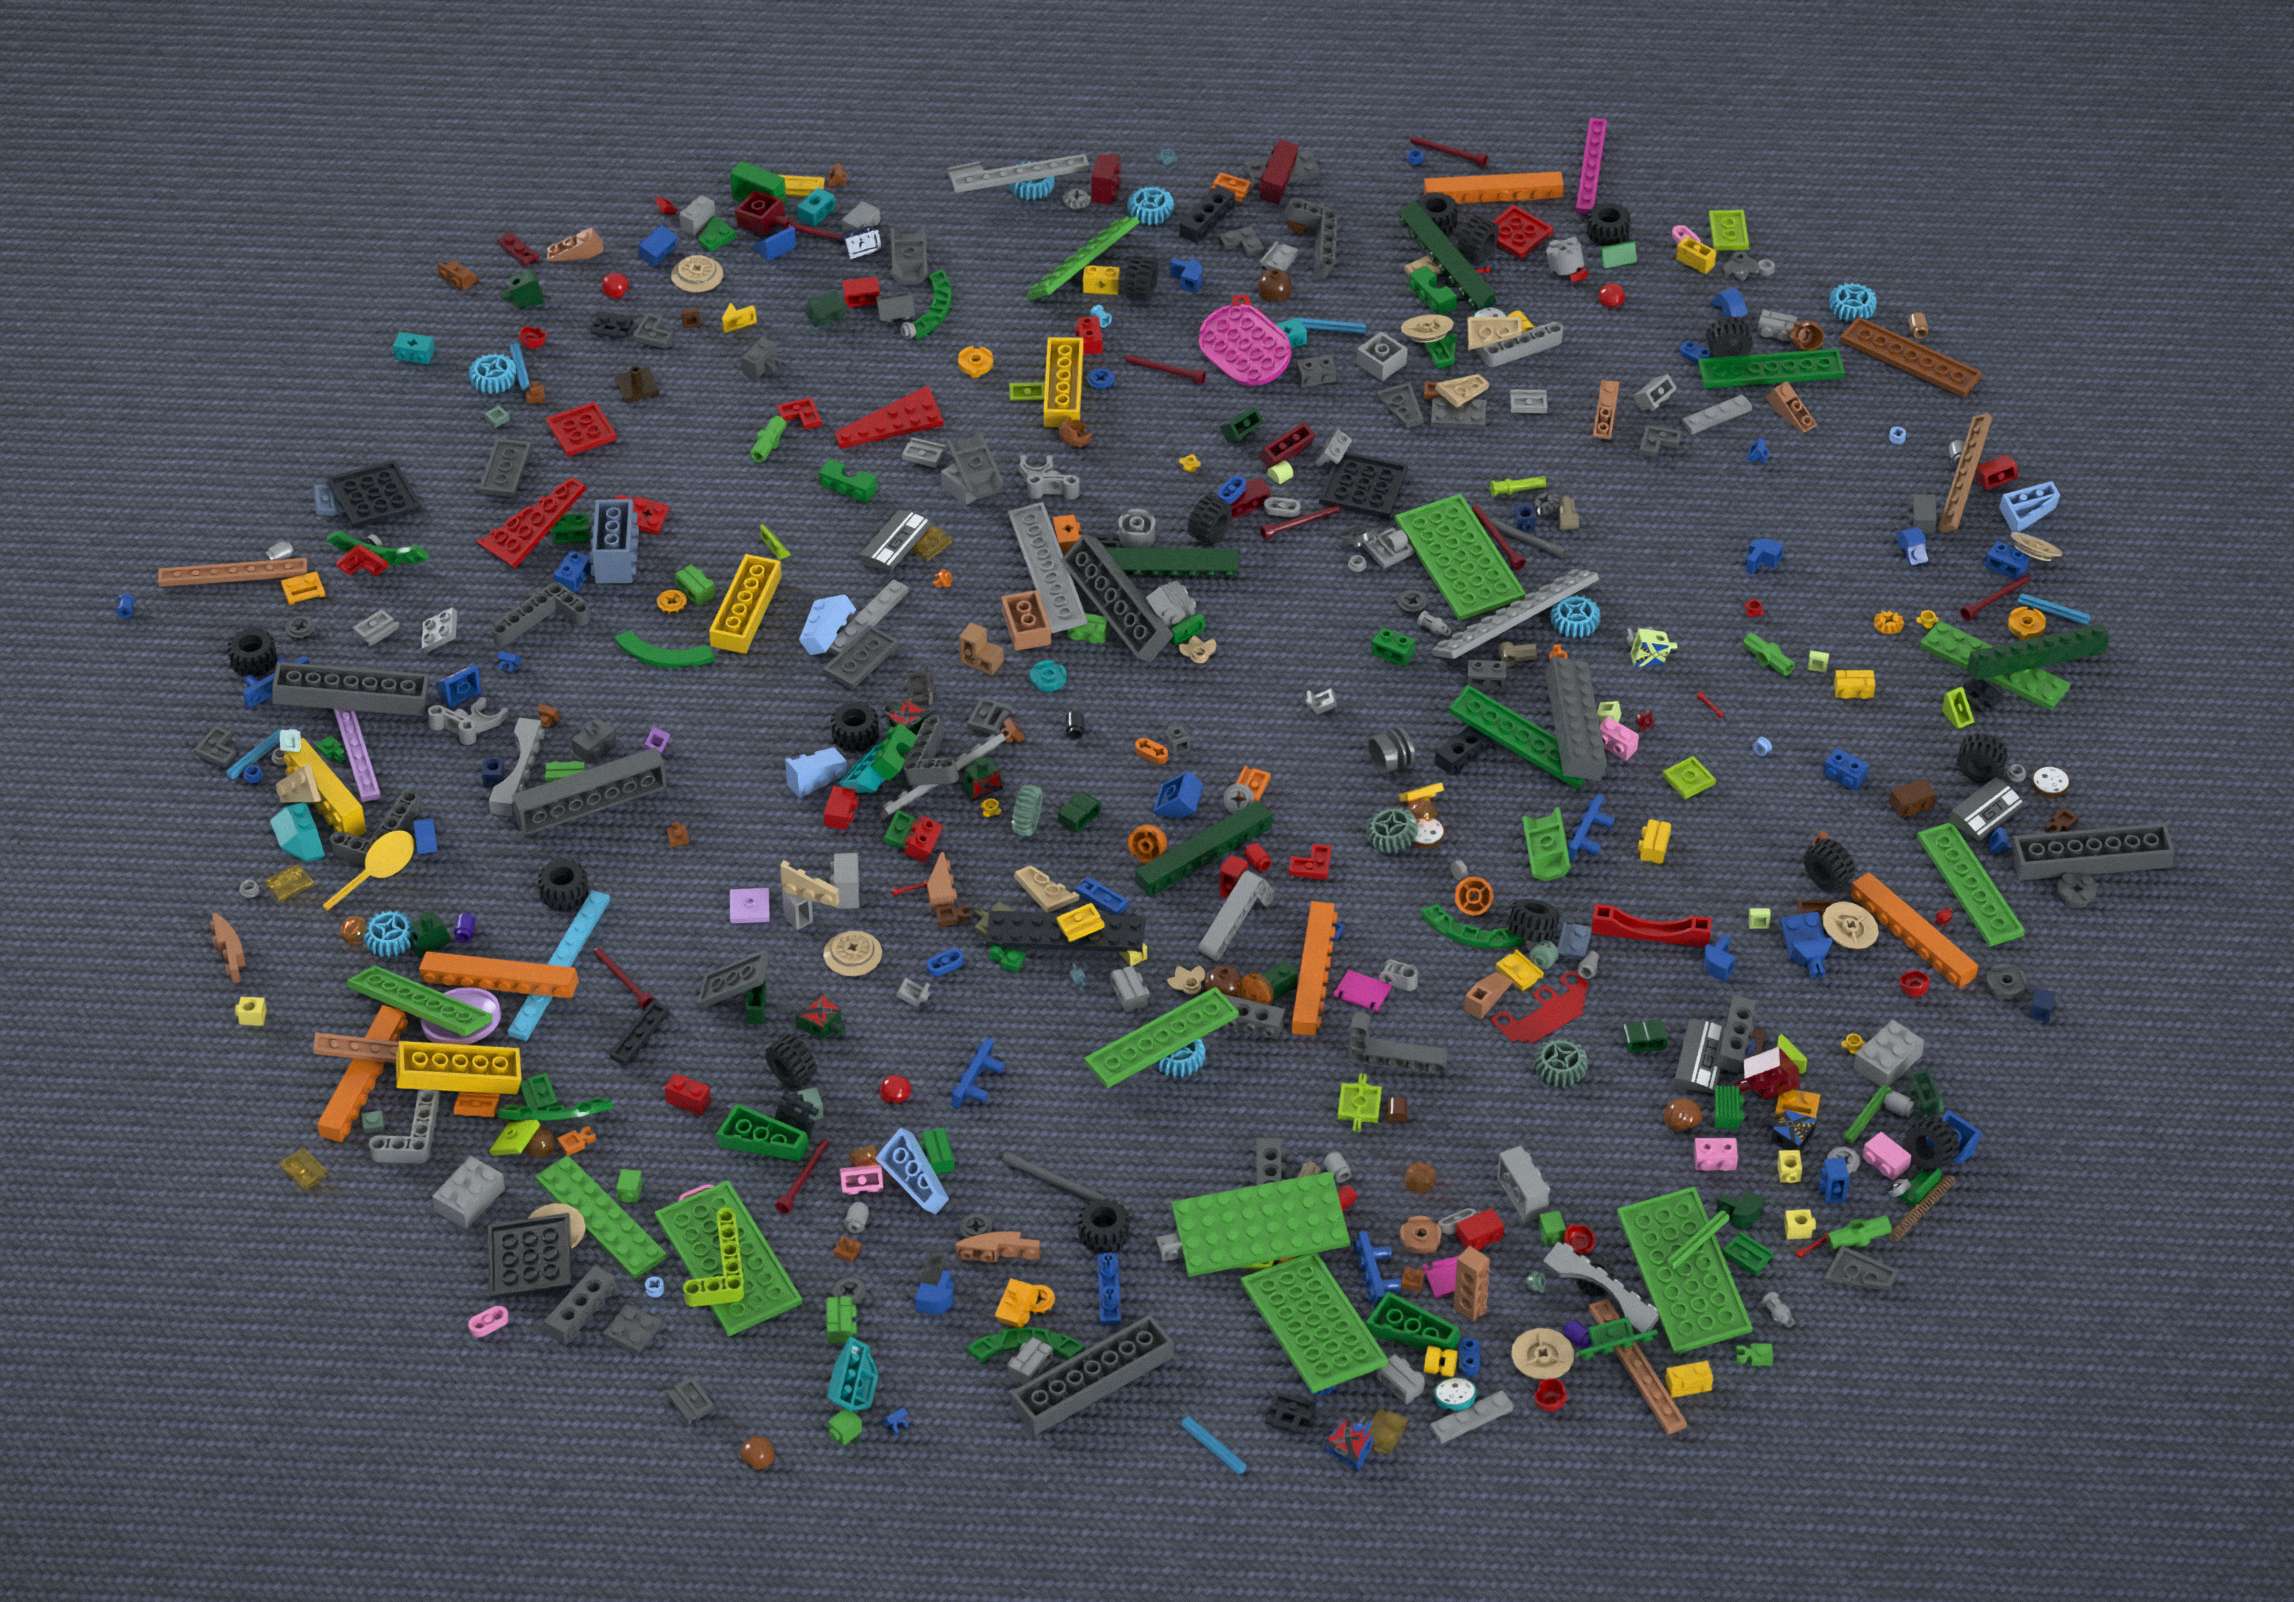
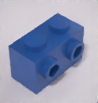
M661 225L658 229H654L647 239H643L639 243L638 256L655 267L676 248L678 236Z
M1996 541L1987 554L1985 567L2017 580L2021 578L2028 568L2030 556L2018 549Z
M570 551L567 557L563 558L560 567L554 571L553 579H555V582L576 593L591 572L590 556Z
M1836 748L1824 763L1823 775L1856 791L1868 778L1869 764Z
M1845 1158L1824 1159V1166L1820 1168L1821 1180L1818 1181L1819 1192L1823 1193L1825 1204L1846 1202L1849 1173Z

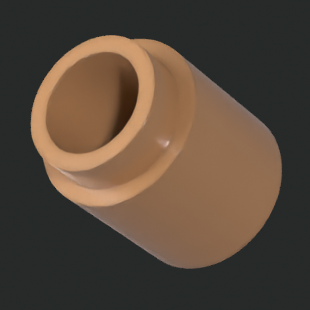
M1913 313L1910 315L1908 323L1911 334L1917 339L1926 337L1929 328L1925 315L1923 313Z

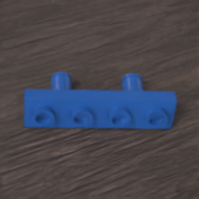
M303 656L300 659L293 662L298 664H310L309 659L306 656ZM280 657L276 661V666L277 662H289L284 657ZM275 673L261 681H258L253 675H248L244 679L245 685L248 688L243 690L242 694L245 705L249 709L273 695L272 686Z
M1597 794L1594 801H1589L1586 808L1588 813L1582 814L1579 821L1581 826H1576L1572 834L1574 839H1569L1567 843L1570 861H1573L1576 853L1581 849L1597 856L1601 844L1586 838L1592 823H1597L1609 829L1613 826L1615 818L1600 812L1604 797Z
M987 1037L983 1044L980 1043L975 1053L977 1055L975 1058L972 1057L967 1066L968 1071L961 1074L959 1086H955L951 1092L950 1097L953 1098L952 1107L959 1109L964 1098L967 1096L982 1103L985 1102L989 1092L973 1085L974 1081L984 1067L998 1074H1001L1005 1067L1004 1062L990 1056L994 1040Z
M1359 1231L1357 1239L1354 1240V1251L1358 1253V1265L1363 1270V1282L1368 1287V1299L1372 1301L1375 1310L1386 1295L1385 1292L1400 1291L1401 1282L1399 1278L1382 1279L1378 1271L1376 1260L1390 1259V1246L1372 1247L1367 1231Z
M1118 1253L1097 1254L1100 1326L1121 1325Z

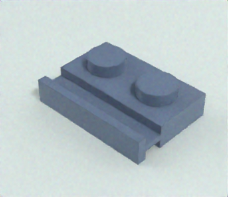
M315 484L313 490L316 515L334 516L336 514L342 517L344 512L329 486Z
M1564 922L1557 948L1558 957L1563 955L1565 958L1582 961L1586 957L1592 927L1577 924L1567 925Z

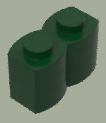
M1080 792L1074 795L1069 803L1059 809V823L1077 833L1088 822L1098 816L1101 812V802L1085 792Z
M765 980L760 986L747 990L745 1011L748 1024L762 1025L765 1021V1006L767 1003Z
M1649 1020L1644 1023L1629 1022L1623 1025L1622 1035L1627 1052L1640 1053L1646 1050L1659 1051L1667 1048L1668 1038L1663 1021Z

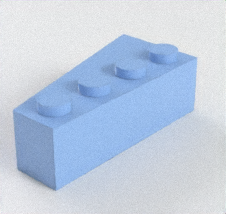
M900 1128L875 1159L925 1210L937 1214L949 1198L913 1133Z

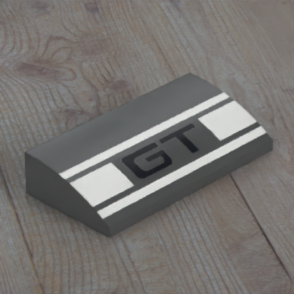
M898 510L859 554L863 565L893 570L930 528L932 523L917 514Z
M1995 777L1951 811L1949 822L1978 841H1981L2024 807V803L2008 785Z
M1689 1019L1675 1075L1676 1089L1715 1093V1086L1718 1084L1721 1068L1716 1067L1715 1062L1723 1031L1722 1026L1703 1020Z

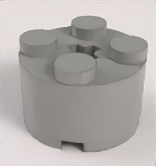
M1572 237L1563 241L1553 240L1549 243L1550 246L1546 252L1552 273L1556 271L1557 275H1567L1577 272L1576 268L1584 267L1582 248L1577 238Z
M1131 509L1124 516L1123 514L1120 516L1119 539L1122 548H1151L1155 541V518L1151 517L1146 510Z

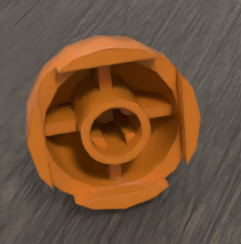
M1150 824L1141 825L1129 836L1128 848L1132 856L1135 855L1140 859L1138 860L1139 862L1147 864L1165 854L1167 838L1159 827Z
M1467 877L1456 887L1455 903L1465 914L1481 915L1487 912L1493 904V889L1490 883L1483 878Z

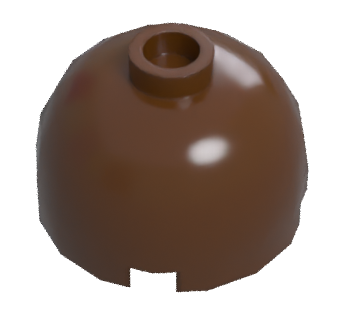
M1281 269L1265 271L1258 280V295L1267 302L1287 300L1292 293L1290 276Z
M1218 965L1206 976L1205 992L1216 987L1222 994L1240 998V995L1244 992L1242 975L1232 966Z

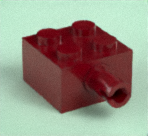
M1113 153L1110 155L1098 154L1091 175V201L1093 203L1112 205L1114 198H1117V187L1121 186L1122 177H1119L1122 167L1119 164V155L1115 154L1113 156Z
M755 190L734 210L738 227L762 235H767L776 225L786 229L791 225V218L785 217L782 199Z
M1776 1047L1745 1059V1079L1734 1082V1087L1738 1086L1740 1088V1094L1754 1089L1764 1100L1799 1088V1068L1780 1047Z

